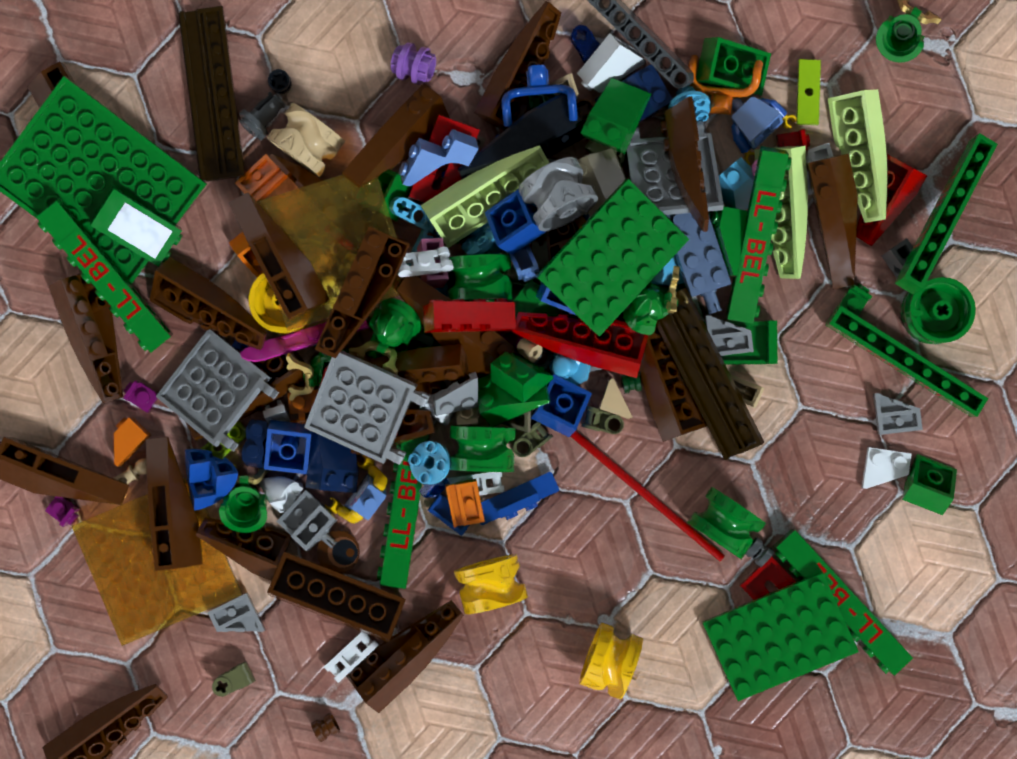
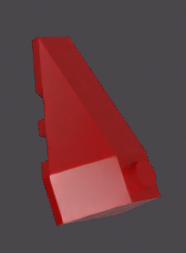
M887 154L886 219L865 223L861 214L856 237L872 246L917 195L927 175Z

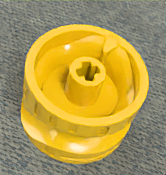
M264 273L257 277L250 289V311L257 323L269 331L283 335L307 328L315 319L318 307L292 321L288 320Z
M517 554L480 561L454 570L456 579L460 583L465 584L464 588L459 591L465 614L494 610L528 598L525 584H519L514 579L520 567Z
M601 622L584 661L579 684L593 690H603L607 686L608 694L621 700L636 669L643 645V638L631 634L627 639H619L614 634L613 626Z

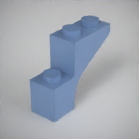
M454 129L451 130L448 136L444 137L442 146L418 138L416 144L412 145L409 150V157L406 163L403 162L400 166L399 175L401 176L402 185L412 186L445 164L459 163L469 166L479 149L476 138Z
M529 244L513 255L508 253L518 280L523 279L524 282L536 278V274L539 273V267Z

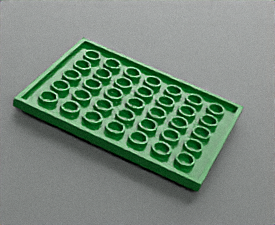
M63 76L0 161V192L35 218L56 200H61L132 285L149 261L90 226L91 219L113 185L120 189L123 194L176 226L207 183L66 76Z

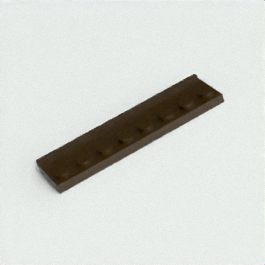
M216 6L189 12L180 11L178 15L199 178L204 182L245 177L223 6Z
M687 288L676 291V298H678L677 311L673 314L669 313L662 319H658L656 326L724 460H727L734 455L762 445L764 440Z

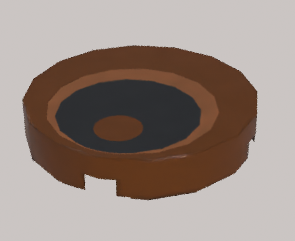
M341 530L331 531L328 534L337 543L330 549L321 540L317 548L318 561L322 567L338 573H345L352 569L359 560V543L349 532Z

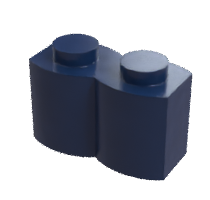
M251 419L247 425V441L242 449V460L246 466L263 468L267 429L269 426L266 421Z

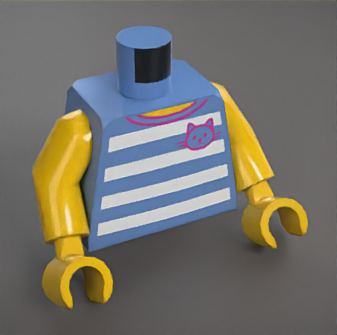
M362 455L365 458L364 463L362 464L358 461L357 463L360 468L368 471V474L357 487L356 493L350 496L344 506L333 497L330 498L334 501L332 506L328 507L325 505L333 514L338 513L340 517L354 524L362 519L369 520L387 496L386 476L374 465V460L365 455Z

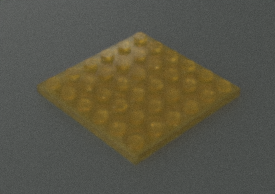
M340 175L257 201L309 259L330 298V301L292 321L288 320L279 303L287 331L329 318L368 227L397 238L378 177L359 188L344 175ZM398 273L393 285L380 302L400 296L395 289L403 277H399Z
M186 477L184 478V482L189 493L188 482ZM148 494L72 526L122 646L243 595L227 556L202 539V565L155 571ZM207 508L195 510L199 520V527L204 518H211Z

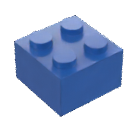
M518 189L484 212L497 247L511 255L546 233V231L538 229L533 219L534 214L538 211L536 205L524 203Z
M553 374V380L547 384L550 402L534 409L531 419L570 437L576 431L592 393Z
M271 420L267 429L264 469L307 475L312 431L304 428L305 424Z

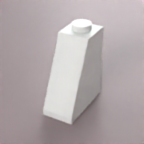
M609 33L577 74L583 80L581 84L590 91L594 89L601 93L611 78L618 81L642 66L646 60L635 48Z

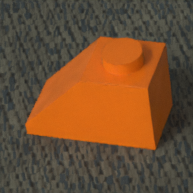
M241 232L229 242V245L256 277H259L263 271L244 233Z
M124 417L116 425L118 429L114 432V464L117 467L122 466L146 442V439L151 436L134 417H129L128 419Z

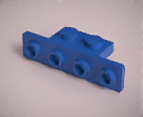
M552 472L545 473L481 502L485 522L480 524L485 525L503 517L509 520L517 516V511L523 508L526 511L536 508L538 506L537 502L541 501V499L559 491Z

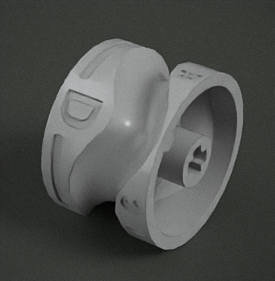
M574 157L562 158L541 167L529 175L519 186L518 191L524 203L535 204L538 208L533 219L540 231L554 230L575 221L587 213L598 201V196L593 187L582 184L583 169Z

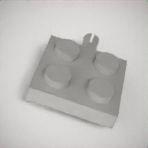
M305 490L276 521L305 551H309L321 540L330 549L337 543L328 533L338 518L308 490Z

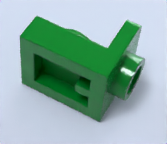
M860 284L858 286L852 285L838 306H843L859 316L866 303L871 300L872 295L869 294V289Z

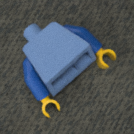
M751 97L746 103L739 98L733 100L732 110L735 112L731 117L733 121L731 126L733 140L740 152L745 154L744 160L748 165H751L748 161V156L752 154L755 158V153L750 151L751 148L753 150L756 149L781 124L785 129L792 128L787 122L788 119L793 123L797 122V118L794 115L788 116L787 111L776 100L757 99L756 97Z

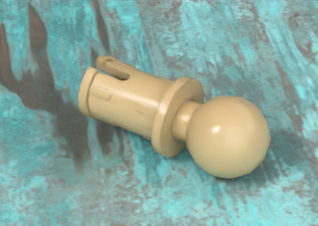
M146 458L139 459L135 467L129 465L126 471L114 477V479L126 484L134 480L138 481L140 479L139 474H147Z

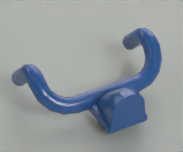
M545 65L529 66L528 71H526L527 87L509 90L502 97L503 122L506 127L512 125L510 100L520 96L552 93L566 94L569 120L576 121L578 119L574 89L562 84L549 85V74Z

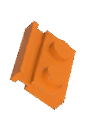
M265 154L245 173V177H240L235 184L244 194L249 193L260 204L288 176Z
M477 479L455 482V484L450 485L446 484L454 528L461 525L466 526L485 522Z

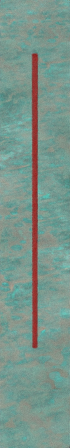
M328 224L325 227L324 231L350 253L352 251L358 252L359 249L332 225ZM395 279L391 287L396 289L400 282ZM575 431L570 436L719 562L725 557L720 550L579 432Z

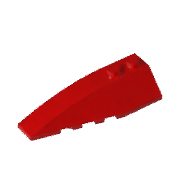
M518 312L516 329L512 330L515 334L570 359L634 378L638 376L649 336L632 330L626 322L615 320L599 337L580 318H567V315L551 317L547 316V314Z

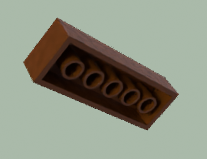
M283 552L267 591L271 597L386 642H390L406 601L402 597L287 552Z

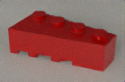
M506 298L494 299V302H486V299H474L473 302H465L464 299H454L451 301L430 300L429 304L423 306L424 333L511 331L516 329L515 302H508Z

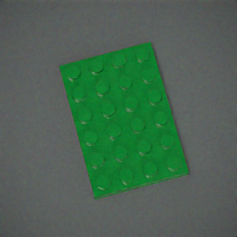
M626 178L536 277L600 337L687 243L689 238Z
M823 571L703 621L704 628L738 701L859 652Z

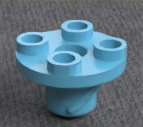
M693 86L679 88L676 92V97L669 103L668 109L685 98L692 96L696 121H706L711 111L710 98L705 93L696 91Z
M488 222L469 234L461 246V249L467 255L500 254L502 251L501 248L497 247Z
M555 352L552 353L554 359L549 365L551 375L555 374L577 386L589 378L591 365Z
M436 441L420 443L408 457L413 476L422 484L434 485L441 482L447 476L450 469L449 452L445 446Z

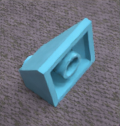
M740 157L719 175L723 202L727 207L746 210L750 201L754 176L752 168Z

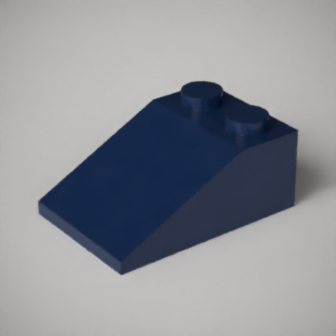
M652 64L622 81L651 93V97L638 124L668 108L672 100L670 93Z
M312 432L306 487L324 491L356 493L359 474L356 454L351 453L350 448Z

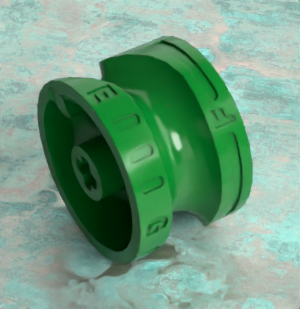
M478 254L449 257L454 266L451 272L455 277V284L452 288L447 289L448 298L451 300L464 299L465 302H473L474 299H486V302H494V299L506 298L508 301L513 299L511 281L507 275H503L505 271L511 268L510 255Z
M939 277L927 280L924 288L915 294L907 292L901 304L900 314L903 326L909 335L919 342L934 345L952 342L964 336L974 322L976 307L973 296L967 287L955 279Z
M450 426V438L458 442L459 448L455 455L450 456L451 464L449 470L514 472L515 456L512 449L507 448L506 444L509 441L515 440L516 428Z
M711 487L705 495L709 502L708 509L702 513L694 512L687 523L742 560L753 542L749 532L761 531L766 523L725 494Z

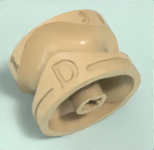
M291 103L284 113L288 119L287 126L284 129H272L267 139L300 165L320 177L325 170V164L322 162V159L331 160L335 157L345 141L315 116L297 104Z

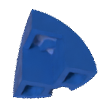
M185 450L187 482L194 511L209 507L223 499L232 490L237 481L238 471L235 466L225 457L222 460L214 457L212 452L208 450Z

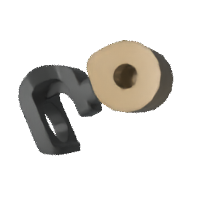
M522 338L517 345V352L531 363L543 367L544 370L554 359V355L547 349L525 338ZM542 354H547V360L539 364L538 361Z

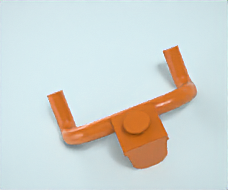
M692 55L688 67L694 73V81L690 86H693L696 91L711 95L710 113L731 115L733 97H748L759 87L763 67L761 60H757L754 64L751 84L744 89L704 86L698 83L695 75L699 57Z

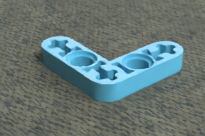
M400 196L394 197L390 201L389 208L391 213L422 229L411 252H417L421 239L434 238L427 235L428 232L436 235L435 238H441L420 205ZM397 203H402V206L409 208V211L399 210L396 207ZM417 210H421L423 213V218L419 222H416L413 217Z

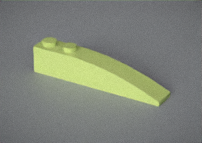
M878 89L862 90L828 98L834 142L836 147H839L842 155L849 153L858 195L857 203L864 222L885 220L887 207V153Z
M540 146L524 150L472 173L425 202L421 207L449 248L485 225L488 220L484 212L519 189L521 183L529 175L549 164V161Z
M773 147L787 150L789 157L792 158L790 169L785 171L784 179H787L785 192H781L779 199L782 200V209L780 213L776 214L775 221L778 222L777 232L772 234L771 237L775 248L773 254L780 278L800 279L805 253L808 216L806 147ZM754 149L755 160H758L760 149Z

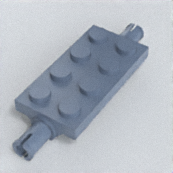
M691 213L665 215L689 238L675 256L690 297L703 296L708 315L721 311L716 291L718 288L731 285V281L710 216L708 231L703 232Z

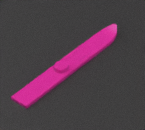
M366 320L363 322V324L360 326L357 332L364 329H368V324ZM326 322L266 340L261 350L249 346L241 351L240 355L247 361L258 362L316 345Z

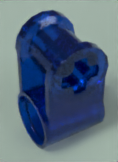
M578 25L573 29L571 42L583 62L586 63L601 44L587 26ZM577 32L585 34L584 41L576 39Z

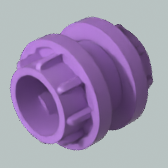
M410 42L396 47L391 59V70L398 79L406 80L411 76L412 83L420 85L422 82L430 81L436 68V57L429 48L421 47L419 51H416L415 44Z

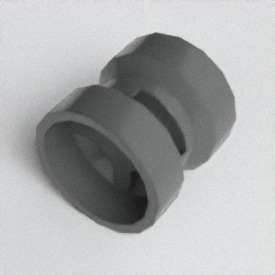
M756 537L745 555L752 557L755 560V564L762 567L771 558L774 551L770 547H765L763 541Z

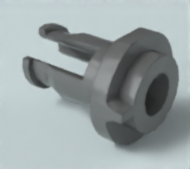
M269 92L268 96L261 100L250 112L243 109L239 113L242 118L239 122L248 133L262 141L268 135L265 127L277 116L279 110L286 106L276 94L273 96Z

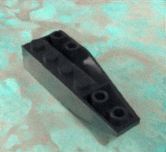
M561 93L521 116L475 154L469 166L462 165L458 168L461 180L480 169L524 150L540 146L546 158H549L585 138L581 134L583 124L579 115L576 121L569 120L567 95Z

